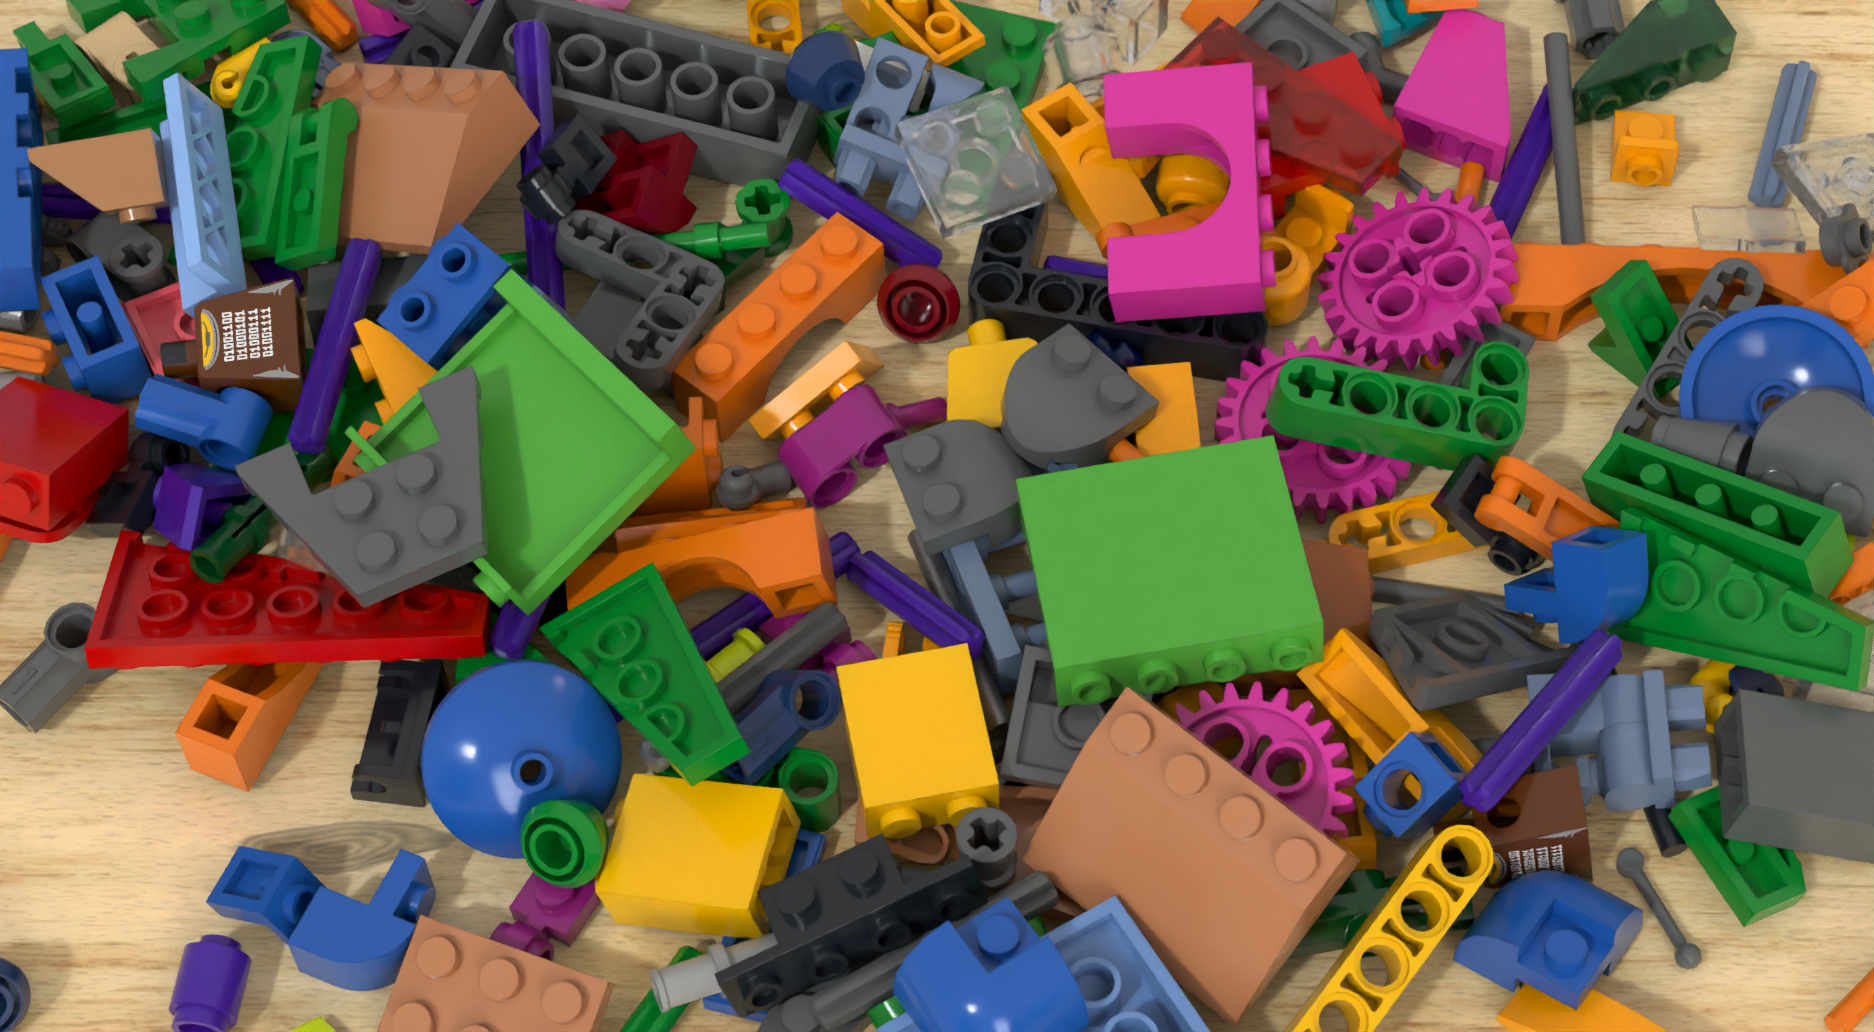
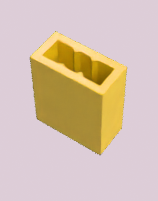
M968 643L836 667L838 687L841 691V710L867 838L880 834L890 839L905 838L914 835L921 828L948 823L958 826L960 820L968 812L977 808L992 807L999 809V781Z
M633 773L626 798H621L615 809V833L608 854L604 856L602 866L595 876L596 894L618 924L743 939H754L767 935L771 926L757 892L785 879L801 820L784 789L704 780L691 786L684 778Z

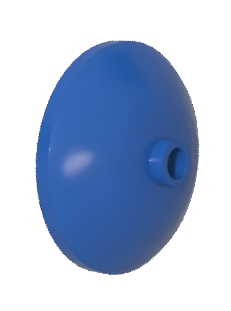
M1758 306L1743 310L1724 319L1704 335L1689 356L1681 378L1679 390L1680 417L1739 424L1740 432L1752 435L1754 439L1757 425L1764 414L1763 406L1765 403L1772 400L1781 401L1794 395L1798 389L1813 386L1833 387L1856 396L1864 402L1865 408L1874 417V374L1860 345L1844 328L1820 313L1798 306Z
M530 659L508 660L487 666L469 675L458 683L440 702L428 723L424 735L420 761L421 776L427 798L434 812L444 826L460 841L473 849L492 856L525 859L520 845V828L526 814L537 804L554 799L581 800L595 807L603 815L614 796L620 777L622 764L621 739L610 708L600 694L582 677L562 666L546 661ZM531 759L541 761L542 767L537 777L530 780H524L520 777V769L526 761Z

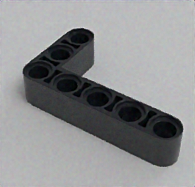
M1014 165L998 174L994 182L968 279L970 326L980 320L995 319L1004 325L1006 340L1029 337L1037 341L1038 344L1070 323L1117 364L1147 366L1190 362L1193 377L1226 382L1228 377L1239 379L1241 362L1244 360L1260 367L1261 350L1267 346L1268 321L1263 312L1111 323L1115 321L1108 295V280L1038 268L1048 229V180L1045 174L1029 165ZM991 301H1001L999 303H991ZM1052 311H1060L1061 313H1051V312H1052ZM1171 332H1182L1184 334H1174ZM1233 342H1242V343H1245V344H1244V345H1239V344H1234Z

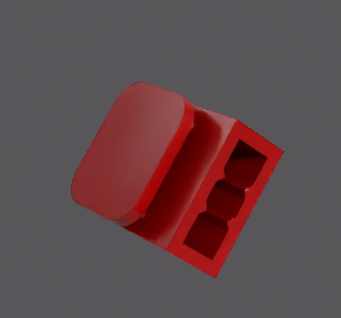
M17 376L0 390V533L34 543H52L68 537L83 524L101 494L99 487L108 481L112 471H119L128 463L129 409Z

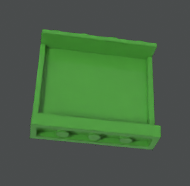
M510 269L493 286L507 304L425 385L469 366H473L481 386L479 410L480 422L483 427L481 457L482 475L485 481L488 555L472 561L481 570L473 581L500 608L511 599L529 616L696 450V447L665 412L515 271ZM419 391L368 441L352 426L344 432L362 450L353 460L365 472L440 441Z
M1274 435L1015 479L1023 537L1027 540L1048 642L1058 707L1074 704L1095 705L1109 698L1120 697L1126 687L1138 693L1159 694L1179 686L1209 681L1229 682L1244 675L1273 670L1293 671L1303 668L1308 664L1324 662L1323 619Z

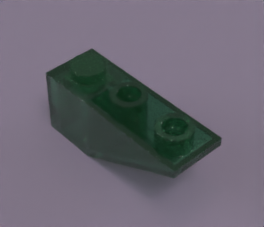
M1715 0L1649 1L1574 84L1572 94L1575 126L1591 120H1605L1614 115L1615 110H1621L1645 100L1649 102L1659 100L1670 91L1697 81H1711L1722 72L1727 71L1737 32Z

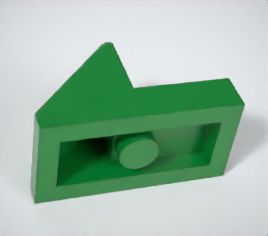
M1629 260L1590 295L1606 327L1588 343V346L1594 354L1639 387L1679 320L1647 260ZM1685 335V343L1688 349L1693 351L1694 348L1688 336ZM1664 378L1658 381L1653 388L1655 398H1662L1680 380Z

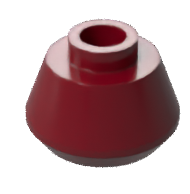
M909 264L895 269L884 279L877 295V309L883 324L896 337L910 343L928 344L944 338L954 328L960 314V298L955 285L943 270L930 264Z

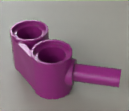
M858 385L841 394L827 410L807 426L792 433L782 443L777 457L787 468L792 480L811 506L817 509L826 508L845 498L856 485L858 473L850 463L852 459L855 458L860 466L865 469H875L885 465L889 461L883 445L908 436L905 430L946 420L947 403L942 397H935L897 407L890 402L884 403L873 387Z

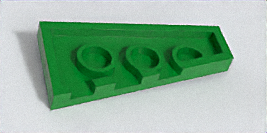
M653 562L539 627L548 642L691 786L751 753L663 576Z

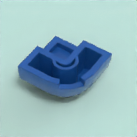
M1554 869L1518 874L1495 892L1460 940L1454 952L1453 960L1511 992H1514L1522 981L1577 1011L1602 973L1606 976L1610 975L1641 930L1643 910L1572 874Z
M1008 896L956 929L947 920L927 935L907 955L895 974L893 994L921 1032H1080L1089 1026L1086 1003L1063 957L1048 936L1040 939Z

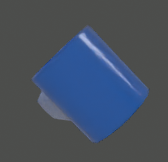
M155 373L152 378L147 379L141 391L138 408L134 417L136 428L197 447L198 452L213 465L237 472L235 469L236 465L254 458L274 412L271 405L265 399L246 389L230 387L222 390L221 394Z

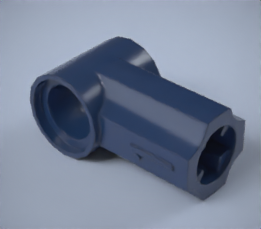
M781 669L774 670L766 675L759 684L756 698L735 717L751 753L726 766L721 771L729 775L738 784L753 786L810 731L823 730L834 722L839 715L842 704L841 691L837 682L828 673L819 670ZM800 688L802 692V704L800 710L797 711L795 706V696L797 690Z

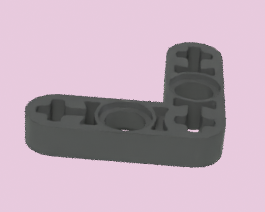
M571 211L559 220L554 250L555 255L562 263L646 300L618 337L612 364L641 391H652L660 388L718 310L725 282L723 272L718 266L706 259L593 211ZM641 259L650 262L654 267L638 269L627 265L625 260ZM694 287H696L694 292L691 294L690 300L683 297L684 291L689 292ZM670 318L677 320L684 327L670 330L658 326L653 320ZM647 347L654 351L653 357H646L642 362L640 361L645 355Z

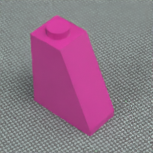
M1465 9L1445 10L1394 104L1392 117L1394 116L1401 126L1406 149L1460 169L1461 165L1468 161L1480 163L1485 168L1484 178L1497 183L1500 182L1505 171L1511 140L1504 23L1490 19L1484 14Z

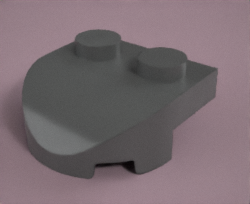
M1069 323L1027 350L1014 363L1001 399V432L1007 443L1017 454L1041 468H1047L1051 461L1063 464H1077V468L1106 464L1111 447L1155 417L1159 401Z
M1825 386L1798 389L1794 395L1781 400L1772 408L1769 407L1763 414L1754 434L1745 477L1839 511L1846 533L1869 538L1874 518V417L1865 408L1863 401L1846 391Z
M957 419L937 424L883 445L927 557L986 534L993 548L1007 541L1020 529L1015 479L1030 477L1032 474L1025 459L1017 454L1007 443L1004 436L995 429L977 421Z

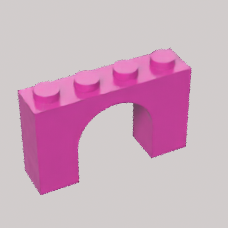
M1252 62L1105 74V131L1112 159L1165 154H1190L1212 162L1230 180L1229 190L1220 207L1208 219L1192 228L1173 233L1107 238L1108 295L1115 321L1128 322L1266 311L1265 288L1276 287V265L1274 249L1263 250V232L1274 231L1272 195L1261 194L1260 177L1272 176L1269 139L1259 140L1258 123L1269 122L1270 116L1267 85L1256 86Z

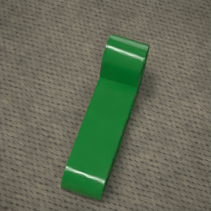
M1492 341L1483 344L1475 352L1458 387L1338 362L1299 356L1289 360L1282 366L1265 406L1266 418L1277 432L1291 438L1451 471L1456 469L1462 458L1477 454L1494 469L1501 456H1509L1524 428L1529 378L1528 361L1523 353L1514 345L1502 341ZM1486 378H1489V379H1491V380H1494V381H1495L1496 383H1498L1499 385H1496V384L1491 383V382L1488 381ZM1354 406L1362 407L1371 414L1360 412ZM1417 419H1422V420H1424V421H1427V422H1428L1429 424H1431L1433 427H1428V426H1426V425H1423V424H1422L1421 422H1419ZM1480 432H1484V433L1489 434V435H1490L1491 437H1493L1495 440H1491V439H1489V438H1486V437L1483 436Z

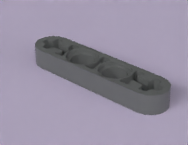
M1727 258L1718 262L1709 271L1615 425L1612 436L1616 431L1636 438L1639 437L1647 424L1648 415L1656 421L1662 415L1673 418L1680 417L1679 406L1668 407L1662 405L1656 400L1653 388L1658 381L1664 378L1681 380L1685 365L1692 353L1684 339L1689 330L1701 326L1712 329L1724 319L1738 312L1759 306L1764 285L1763 277L1755 265L1741 258ZM1735 278L1741 279L1745 282L1743 292L1748 297L1740 294L1736 295L1729 305L1726 317L1724 318L1721 314L1715 312L1721 303L1724 286L1721 283L1730 285ZM1640 408H1643L1647 413L1638 411Z

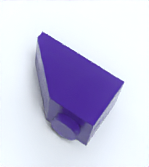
M195 462L167 465L164 467L163 475L157 481L153 493V505L156 509L153 528L178 548L193 551L196 547H200L221 527V517L231 507L244 505L253 495L244 487L236 473Z

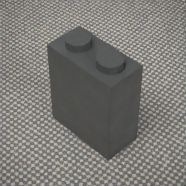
M1739 689L1714 723L1723 838L1874 864V713Z

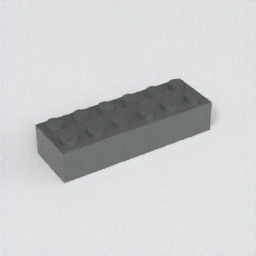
M484 0L450 67L504 71L516 88L513 28L518 22L539 20L543 22L544 28L548 31L554 132L564 120L577 113L582 115L598 136L624 130L637 144L684 132L698 146L689 173L742 187L749 181L759 178L772 179L779 183L780 177L794 158H800L807 163L818 139L817 116L827 112L826 110L796 100L787 90L785 74L790 54L573 0Z

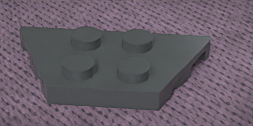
M1460 592L1376 609L1367 630V634L1409 700L1420 711L1528 686L1527 675L1555 674L1581 645L1571 643L1568 648L1559 650L1545 646L1530 639L1535 628L1534 624L1513 615L1496 611L1488 604Z

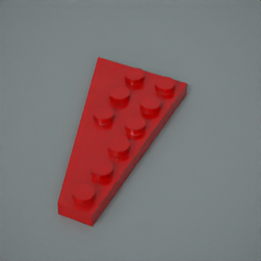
M121 529L84 647L89 669L118 668L130 670L138 667L160 666L195 668L203 665L226 664L261 666L269 663L293 662L327 664L335 661L359 660L393 662L400 659L425 658L459 660L466 657L486 656L492 611L490 597L486 594L424 583L363 608L334 577L325 576L322 565L248 553L224 577L225 579L222 582L211 584L201 579L190 566L189 556L192 554V551L178 548L171 541L167 544V547L143 543L141 533Z

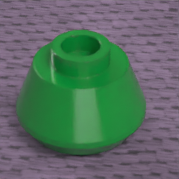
M554 799L543 801L529 810L521 824L520 845L527 864L536 875L553 886L571 889L587 884L599 872L609 843V830L605 819L595 807L581 800Z

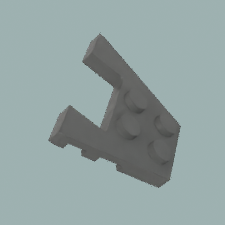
M473 366L418 388L440 441L317 494L311 493L290 443L235 466L244 487L253 496L256 495L270 509L273 517L287 531L291 530L310 550L312 556L363 608L488 555L486 495L481 457L483 427L480 422L479 410L481 386Z

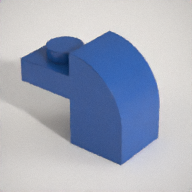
M1590 526L1552 542L1554 569L1543 568L1504 584L1506 610L1533 614V619L1536 622L1558 623L1559 643L1570 644L1582 641L1594 630L1602 629L1605 631L1626 622L1642 606L1649 582L1646 533Z
M401 849L369 905L320 886L287 942L298 970L333 986L351 991H371L394 984L420 915L428 917L435 901L436 890L425 858Z

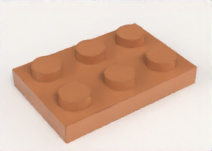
M420 915L377 1032H598L615 984Z

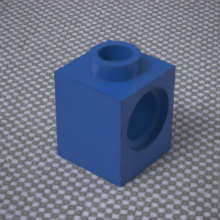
M1411 731L1353 788L1367 803L1362 808L1363 813L1382 834L1389 838L1395 835L1397 838L1420 839L1460 801L1462 791L1459 788V783L1468 773L1434 734ZM1410 772H1413L1421 783L1420 799L1412 808L1404 804L1400 795L1402 780Z

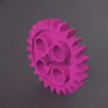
M1427 187L1421 188L1416 202L1408 203L1405 195L1402 192H1398L1394 208L1387 210L1381 203L1376 201L1373 203L1375 214L1373 219L1368 221L1356 215L1352 218L1357 229L1354 235L1336 234L1335 238L1342 252L1324 254L1323 258L1330 271L1318 274L1317 279L1324 292L1317 297L1325 313L1324 318L1333 335H1337L1339 339H1342L1343 348L1349 351L1353 348L1357 350L1361 346L1366 347L1365 363L1377 355L1379 360L1386 359L1388 361L1387 369H1389L1397 357L1401 356L1409 371L1415 368L1419 355L1427 354L1433 366L1439 365L1441 350L1449 348L1455 355L1460 357L1463 355L1461 340L1468 336L1482 343L1485 340L1479 327L1482 322L1500 324L1503 320L1496 305L1512 304L1514 301L1508 285L1519 281V275L1513 264L1519 259L1503 220L1497 221L1492 207L1486 205L1479 209L1474 196L1468 194L1457 203L1452 189L1446 188L1438 200L1433 201Z
M1310 336L1306 351H1298L1294 343L1290 339L1284 340L1283 355L1277 357L1271 350L1264 347L1261 350L1260 367L1245 360L1241 362L1240 378L1228 377L1226 380L1225 397L1218 398L1214 440L1218 441L1219 444L1274 435L1276 446H1283L1289 449L1278 451L1296 521L1300 519L1305 509H1313L1318 524H1324L1328 509L1336 508L1339 515L1352 512V505L1356 502L1362 508L1375 506L1376 493L1392 499L1395 495L1397 480L1407 481L1409 478L1411 462L1291 438L1277 432L1270 425L1267 418L1263 419V417H1266V403L1281 368L1293 358L1299 356L1313 357L1387 372L1388 361L1386 359L1379 360L1370 366L1365 364L1366 347L1361 346L1351 356L1343 354L1342 339L1338 338L1333 342L1329 351L1320 349L1319 342L1315 336ZM1354 406L1357 409L1363 410L1365 414H1371L1362 407ZM1334 459H1344V460H1347V461H1349V462H1351V463H1350V464H1338V463L1333 462L1332 460H1334Z
M1231 682L1226 683L1224 702L1215 704L1211 696L1205 690L1199 691L1201 710L1193 714L1180 703L1175 706L1182 725L1212 748L1222 738L1231 736L1241 739L1243 747L1239 755L1231 760L1233 764L1327 835L1336 838L1348 837L1349 831L1346 825L1336 818V814L1353 812L1356 810V804L1352 797L1338 792V790L1355 784V775L1352 769L1335 767L1342 763L1349 754L1344 743L1326 745L1336 732L1332 722L1327 719L1310 726L1316 713L1310 701L1304 702L1292 712L1290 711L1292 698L1288 689L1282 688L1270 703L1266 701L1265 691L1260 682L1253 684L1248 699H1240ZM1264 738L1271 739V745L1264 751L1257 764L1256 751L1261 740ZM1294 760L1306 765L1304 776L1296 784L1284 787L1272 782L1274 771L1282 763Z

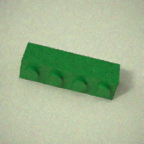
M1619 431L1614 433L1581 477L1591 504L1619 522L1621 510L1630 506L1636 507L1825 598L1830 595L1854 561L1839 511Z

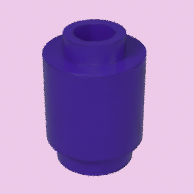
M208 934L202 936L199 942L185 945L169 1005V1012L174 1016L171 1027L175 1032H228V1028L237 1024L252 963L251 958L241 951V944L238 941L222 935Z

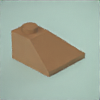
M151 128L27 149L28 159L32 164L109 217L119 215L120 224H134L157 219L156 209L170 207L162 141Z

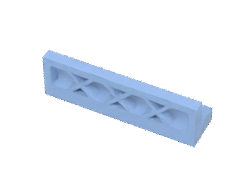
M177 72L163 80L168 119L159 123L182 310L195 319L194 308L201 301L246 290L247 285L223 111L220 106Z

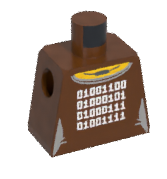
M294 278L201 301L194 308L196 339L161 343V363L165 377L180 379L198 376L202 389L221 394V391L226 388H242L256 393L271 405L273 412L296 411L308 369L304 311Z
M1577 765L1520 776L1490 811L1481 813L1471 806L1473 819L1439 823L1433 826L1434 836L1446 828L1455 825L1472 826L1486 836L1493 850V865L1488 876L1483 881L1484 887L1490 889L1502 888L1518 874L1547 869L1572 874L1588 882L1593 881L1588 825ZM1452 845L1443 846L1441 850L1443 864L1466 861L1464 854L1458 848Z

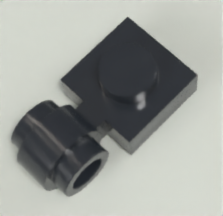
M580 113L564 120L539 151L537 157L542 161V164L530 170L516 185V188L522 193L519 201L535 220L543 218L548 225L554 224L572 210L576 201L591 194L616 162V156Z
M148 431L140 434L129 447L128 461L130 465L127 471H112L85 525L101 538H119L121 529L139 532L143 536L145 530L152 525L155 518L156 509L153 505V493L156 483L163 475L165 466L189 463L190 451L188 445Z
M1477 454L1464 457L1430 506L1474 547L1489 544L1491 549L1488 552V558L1501 571L1510 575H1520L1523 570L1532 569L1541 556L1540 554L1507 533L1482 525L1474 517L1481 497L1490 494L1495 484L1491 478L1494 469ZM1520 494L1518 495L1514 505H1516V503L1520 499Z

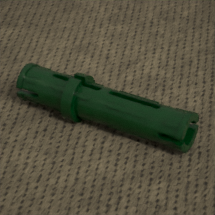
M327 445L317 455L306 452L296 455L311 493L327 477L334 473L338 465L336 456ZM256 495L252 496L244 505L231 507L221 517V527L200 547H196L191 552L192 554L189 556L190 566L207 583L219 584L248 553L257 554L269 543L270 532L279 522L273 517L270 509Z

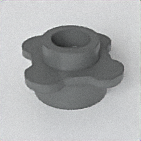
M1853 203L1844 204L1841 215L1824 218L1820 223V248L1826 263L1830 267L1842 266L1844 272L1848 275L1858 268L1859 262L1868 259L1873 244L1871 229L1864 218H1859L1857 208Z

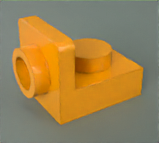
M1615 110L1611 132L1610 181L1632 183L1637 186H1671L1679 154V142L1675 140V115Z
M1320 184L1297 192L1295 194L1294 206L1274 229L1277 236L1291 239L1301 245L1308 254L1312 267L1311 287L1317 281L1318 274L1323 273L1328 267L1323 258L1324 254L1341 251L1335 238L1336 234L1345 233L1351 235L1354 205L1351 201L1347 200L1338 190Z

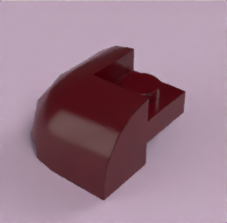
M624 130L599 136L616 156L617 160L594 191L576 201L571 211H593L650 236L673 233L689 224L697 207L683 194V191L688 182L689 172L698 146L684 132L637 144Z

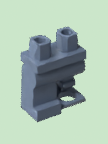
M878 37L865 71L864 84L861 85L860 94L853 103L839 139L833 163L837 164L834 181L862 199L871 178L892 186L893 189L886 209L891 214L912 222L916 220L927 204V201L934 203L963 134L954 129L960 110L970 112L975 109L985 82L934 62L925 86L926 95L932 98L928 112L923 117L917 114L915 118L907 115L922 80L929 57ZM886 62H899L902 65H904L908 71L888 64Z
M1663 669L1643 671V676L1618 674L1604 678L1534 759L1535 773L1560 768V766L1551 762V757L1598 754L1597 759L1576 757L1584 806L1591 803L1592 795L1600 794L1604 798L1606 808L1610 811L1636 810L1654 804L1656 809L1674 808L1676 806L1675 792L1712 786L1708 742L1670 745L1669 736L1671 731L1706 729L1702 685H1664ZM1554 674L1527 675L1529 703Z

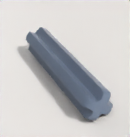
M1800 60L1798 64L1787 63L1781 71L1748 193L1749 201L1754 203L1755 209L1761 212H1766L1767 209L1778 210L1784 204L1817 79L1816 72L1810 69V63Z

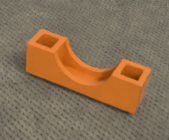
M836 212L685 354L671 374L677 411L689 419V397H702L705 419H717L718 441L723 443L764 404L770 382L777 368L789 350L806 332L817 324L832 318L839 319L844 324H847L878 294L879 288L886 278L883 243L839 212Z
M813 507L802 510L784 509L774 513L771 517L742 524H720L708 532L678 539L661 538L650 542L647 546L619 553H597L589 556L565 579L568 611L652 562L663 576L676 604L700 591L728 587L741 589L755 595L769 608L775 619L812 611L823 602H832L838 605L830 539Z

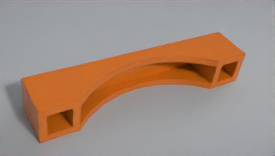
M1523 241L1513 244L1519 259L1513 263L1519 275V281L1508 285L1514 301L1512 304L1496 305L1503 321L1536 337V341H1557L1580 325L1600 317L1590 295L1629 260H1647L1669 303L1690 304L1709 271L1718 262L1727 258H1741L1750 261L1759 269L1764 285L1759 306L1790 305L1799 307L1847 274L1842 266L1830 267L1826 263L1821 250L1786 249L1779 246L1749 249L1725 248L1719 245H1708L1701 248L1663 247L1658 244H1644L1641 246H1601L1597 243L1551 245ZM1873 251L1868 255L1866 261L1859 262L1858 268L1874 258ZM1735 278L1730 285L1721 283L1724 286L1718 308L1727 310L1734 297L1738 294L1748 297L1743 292L1745 287L1743 280ZM1869 343L1862 346V348H1868Z
M364 421L358 433L368 441L382 426ZM353 441L334 470L330 488L366 473L353 460L362 451ZM307 548L301 562L321 565ZM324 568V574H325V576L333 577V576ZM314 662L269 663L261 666L228 664L209 677L175 731L191 770L249 792L324 664Z

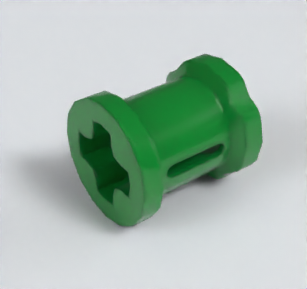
M759 178L749 181L736 194V210L738 216L743 220L740 225L769 222L772 231V246L765 247V258L780 255L788 249L793 239V227L790 219L786 216L790 209V196L782 191L778 183L772 179Z

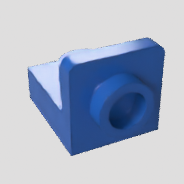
M239 846L206 900V903L222 917L268 926L287 944L319 887H327L295 856Z

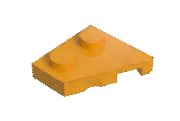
M844 341L754 414L748 421L763 440L779 441L781 438L786 440L792 433L812 422L816 418L815 415L832 404L841 394L853 387L863 385L865 380L882 369L884 364L869 346Z

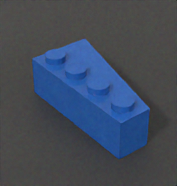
M27 48L0 49V312L41 309V282L39 278H41L43 171L29 161L27 149L44 146V131Z

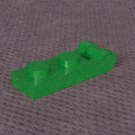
M341 97L325 102L320 107V110L310 107L295 112L291 116L275 264L291 271L335 259L336 245L339 237L338 225L342 187L344 184L347 135L353 132L358 124L356 108L346 98Z

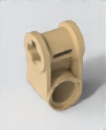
M121 11L73 43L108 84L112 95L124 107L143 102V100L127 82L122 62L159 48L143 33L131 16Z

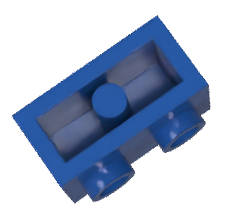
M457 223L448 235L441 237L435 242L429 251L427 260L408 283L400 286L391 295L387 308L376 321L427 364L439 371L507 304L493 286L510 269L515 271L530 287L534 285L461 224Z
M98 255L39 278L52 308L40 314L52 341L57 347L67 343L71 351V355L61 358L75 392L78 393L88 389L91 398L111 404H116L141 394L147 379L152 378L137 338Z

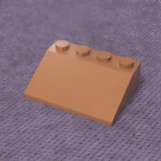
M344 62L328 74L325 79V86L313 99L310 107L320 110L323 103L342 97L352 102L358 114L357 128L347 135L337 245L347 246L354 238L372 239L379 244L380 250L428 255L437 240L448 235L457 223L461 225L464 223L541 125L504 71Z
M1129 687L1125 688L1085 742L1021 857V860L1036 872L1046 873L1054 886L1086 911L1116 895L1173 979L1233 1027L1238 1026L1361 861L1160 707Z

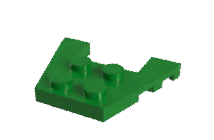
M65 0L70 16L86 34L119 12L124 11L132 19L144 15L170 43L168 46L122 62L127 82L146 104L165 95L163 80L178 72L179 74L182 73V76L190 81L205 72L203 61L225 48H227L229 54L235 55L291 23L287 4L284 0Z

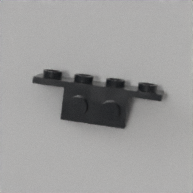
M880 834L758 891L757 893L778 944L715 973V977L738 1017L744 1018L755 1012L769 1010L778 1005L783 999L819 982L833 980L839 977L845 970L876 955L897 950L905 945L908 940L942 925L947 920L950 923L958 921L967 916L972 910L985 905L989 898L968 855L905 884L891 849L883 834Z

